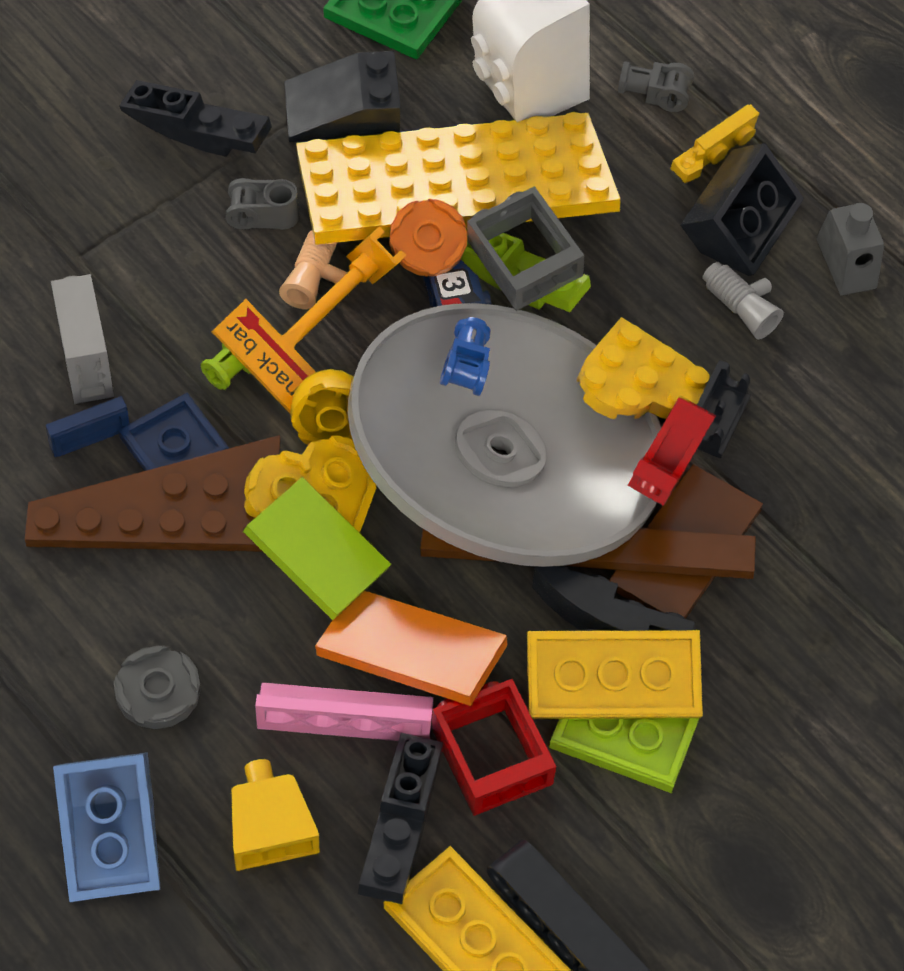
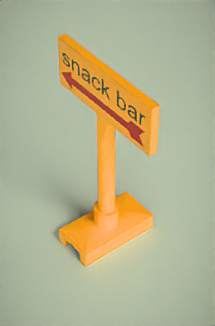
M380 226L346 256L352 262L349 265L350 271L284 335L279 334L247 299L211 331L290 414L295 390L306 377L316 372L294 349L295 345L360 282L369 280L374 284L406 256L402 250L392 256L377 240L384 233Z

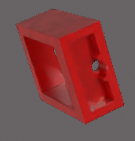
M513 679L502 683L493 681L483 685L471 706L447 698L433 709L431 728L437 741L443 742L442 751L473 816L553 785L556 765ZM505 710L528 760L475 780L451 731Z

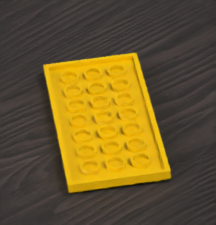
M571 112L566 115L550 117L534 116L520 122L515 120H496L492 123L459 124L454 127L422 128L407 132L389 131L378 135H351L340 139H313L308 142L296 143L297 159L315 245L364 240L379 226L384 231L379 238L390 237L391 224L397 212L409 202L428 200V198L439 199L452 205L463 217L466 225L465 228H467V221L478 211L491 209L505 202L513 193L524 192L534 186L557 218L620 212V196L589 113Z

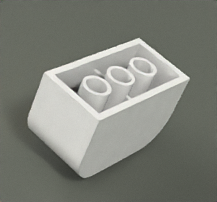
M478 0L472 16L474 36L471 37V43L475 50V60L472 62L473 68L477 76L488 85L497 101L507 109L516 122L534 116H554L590 99V4L587 0Z

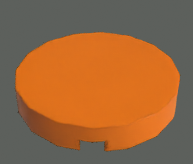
M439 199L416 200L409 202L397 212L391 224L389 244L393 255L400 250L406 254L399 262L404 269L419 276H437L449 272L460 262L467 247L466 225L463 217L452 205Z

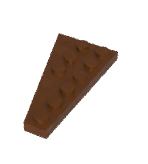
M280 435L28 502L25 530L26 546L263 552L243 532L245 527L255 519L244 508L246 500L244 489L246 477L260 458L263 457L264 459L269 455H280Z

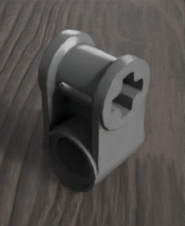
M240 178L233 180L229 184L228 195L231 198L230 207L226 210L225 219L230 226L243 230L251 228L284 230L298 223L300 211L297 187L289 180H251ZM243 189L245 190V196H242L241 193Z

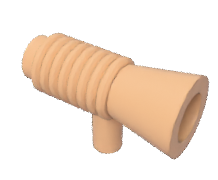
M311 230L308 233L295 262L294 270L279 289L281 298L287 304L299 309L312 308L316 304L320 278L336 284L348 273L329 264L337 243L315 245L313 231Z

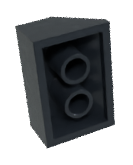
M766 143L733 149L680 226L700 253L724 265H728L747 276H752L756 273L791 220L804 197Z

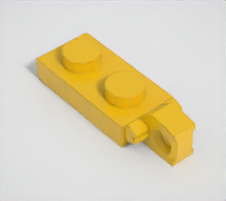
M746 105L696 139L692 148L673 160L670 169L684 183L700 177L704 166L710 162L713 165L717 164L727 155L729 149L737 144L739 146L745 145L756 132L754 127L759 112L752 105Z

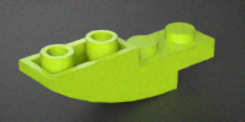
M502 233L489 240V243L512 276L546 260L526 252L523 240L506 233ZM467 235V247L461 260L479 278L502 291L468 243ZM583 274L582 277L528 305L540 310L547 303L571 312L591 287L590 278L588 275Z

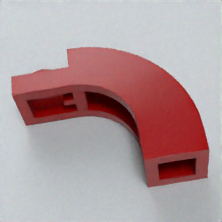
M680 396L650 448L638 462L627 486L664 506L716 415Z

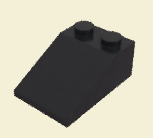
M394 51L355 53L284 81L289 142H307L313 139H340L351 135H378L389 131L400 132V99Z

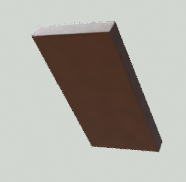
M693 464L646 529L745 535L761 512L763 503ZM616 570L609 581L617 583L616 593L628 600L637 601L646 608L659 612L678 613L686 619L715 576Z

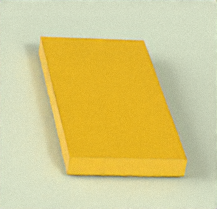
M700 630L527 632L528 711L532 719L701 718L703 716Z
M451 846L409 880L403 904L384 901V909L443 971H571Z

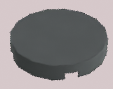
M165 646L142 648L131 654L121 664L122 668L115 677L114 690L117 706L125 718L145 728H167L185 720L197 706L201 692L198 669L191 659L184 653L180 652L179 654L176 651H171L170 647Z

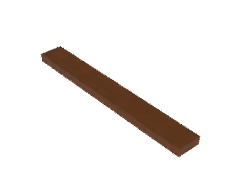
M640 528L628 541L618 548L600 557L564 566L753 579L756 536ZM423 529L420 547L421 556L496 561L457 548Z

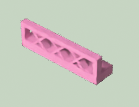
M262 683L261 692L257 694L255 705L257 729L399 741L400 734L404 733L430 739L433 697Z

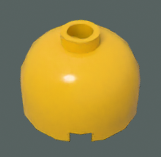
M327 369L317 371L306 377L294 392L291 405V422L303 443L309 445L313 441L315 443L321 439H330L332 435L352 439L348 420V397L354 376L342 370Z

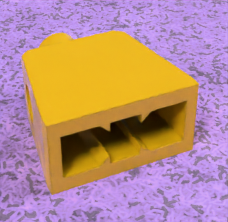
M258 759L246 764L244 768L248 783L236 785L231 790L233 851L236 871L319 853L318 829L295 777L290 774L274 777L271 763L267 759Z

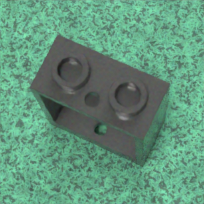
M535 186L524 192L513 193L505 202L491 209L478 211L467 221L468 243L516 311L583 276L584 254ZM532 219L556 254L512 276L489 243V240Z

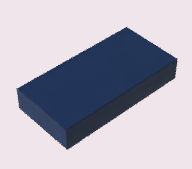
M122 396L45 426L54 457H60L119 434V429L130 423L127 406Z

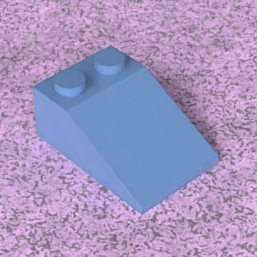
M148 752L53 766L69 902L160 890L154 802Z

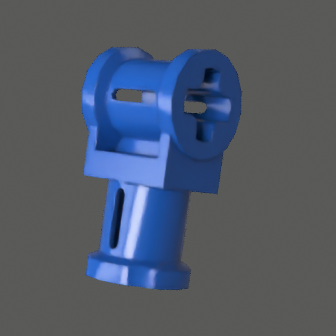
M468 317L457 322L454 331L456 338L447 354L440 377V385L446 386L448 383L471 389L473 395L480 396L490 367V361L488 360L490 348L484 347V345L490 339L491 330L485 321L475 317ZM473 329H475L476 336L474 339H471Z

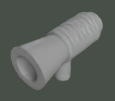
M719 262L713 263L705 271L703 280L706 282V288L733 313L740 316L757 340L766 337L778 326L783 318V310L760 297L769 293L772 289L768 279L762 278L748 285L728 265H721Z

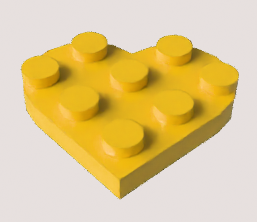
M621 317L585 359L577 376V382H580V386L585 392L584 402L597 413L610 419H616L618 414L634 415V419H638L647 412L667 419L680 396L697 404L710 376L704 368L694 365L671 347Z
M332 435L330 439H321L315 443L314 441L311 442L302 455L290 451H282L280 455H269L264 459L262 457L246 477L244 508L254 518L303 477L359 533L376 490V484L363 466L353 440L339 435Z

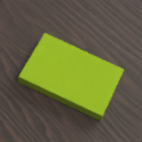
M303 477L253 519L243 531L332 620L339 616L391 566V563Z
M699 718L559 719L549 748L672 793Z

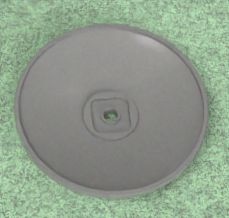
M464 303L442 305L421 310L393 323L374 339L361 357L348 397L350 433L360 460L373 482L403 514L429 533L457 548L499 562L524 566H563L600 557L628 541L643 526L657 502L627 485L633 476L632 473L638 462L650 448L661 426L657 416L650 412L645 413L638 419H634V415L626 416L620 414L617 415L616 419H610L597 413L584 402L585 392L581 388L580 382H577V376L585 359L596 347L594 343L575 331L547 318L522 310L516 311L514 308L490 304ZM468 317H475L485 321L491 330L490 339L484 345V347L490 348L488 357L490 367L480 396L473 395L471 389L448 383L446 386L440 385V377L447 354L456 338L454 335L455 325L459 320ZM473 329L471 339H474L476 336L475 329ZM491 447L505 450L508 455L498 454Z

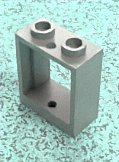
M91 274L68 276L51 281L74 404L114 397L108 355Z

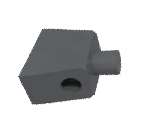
M864 203L833 208L828 212L816 240L840 296L876 289L883 257L884 242L873 219L872 208Z

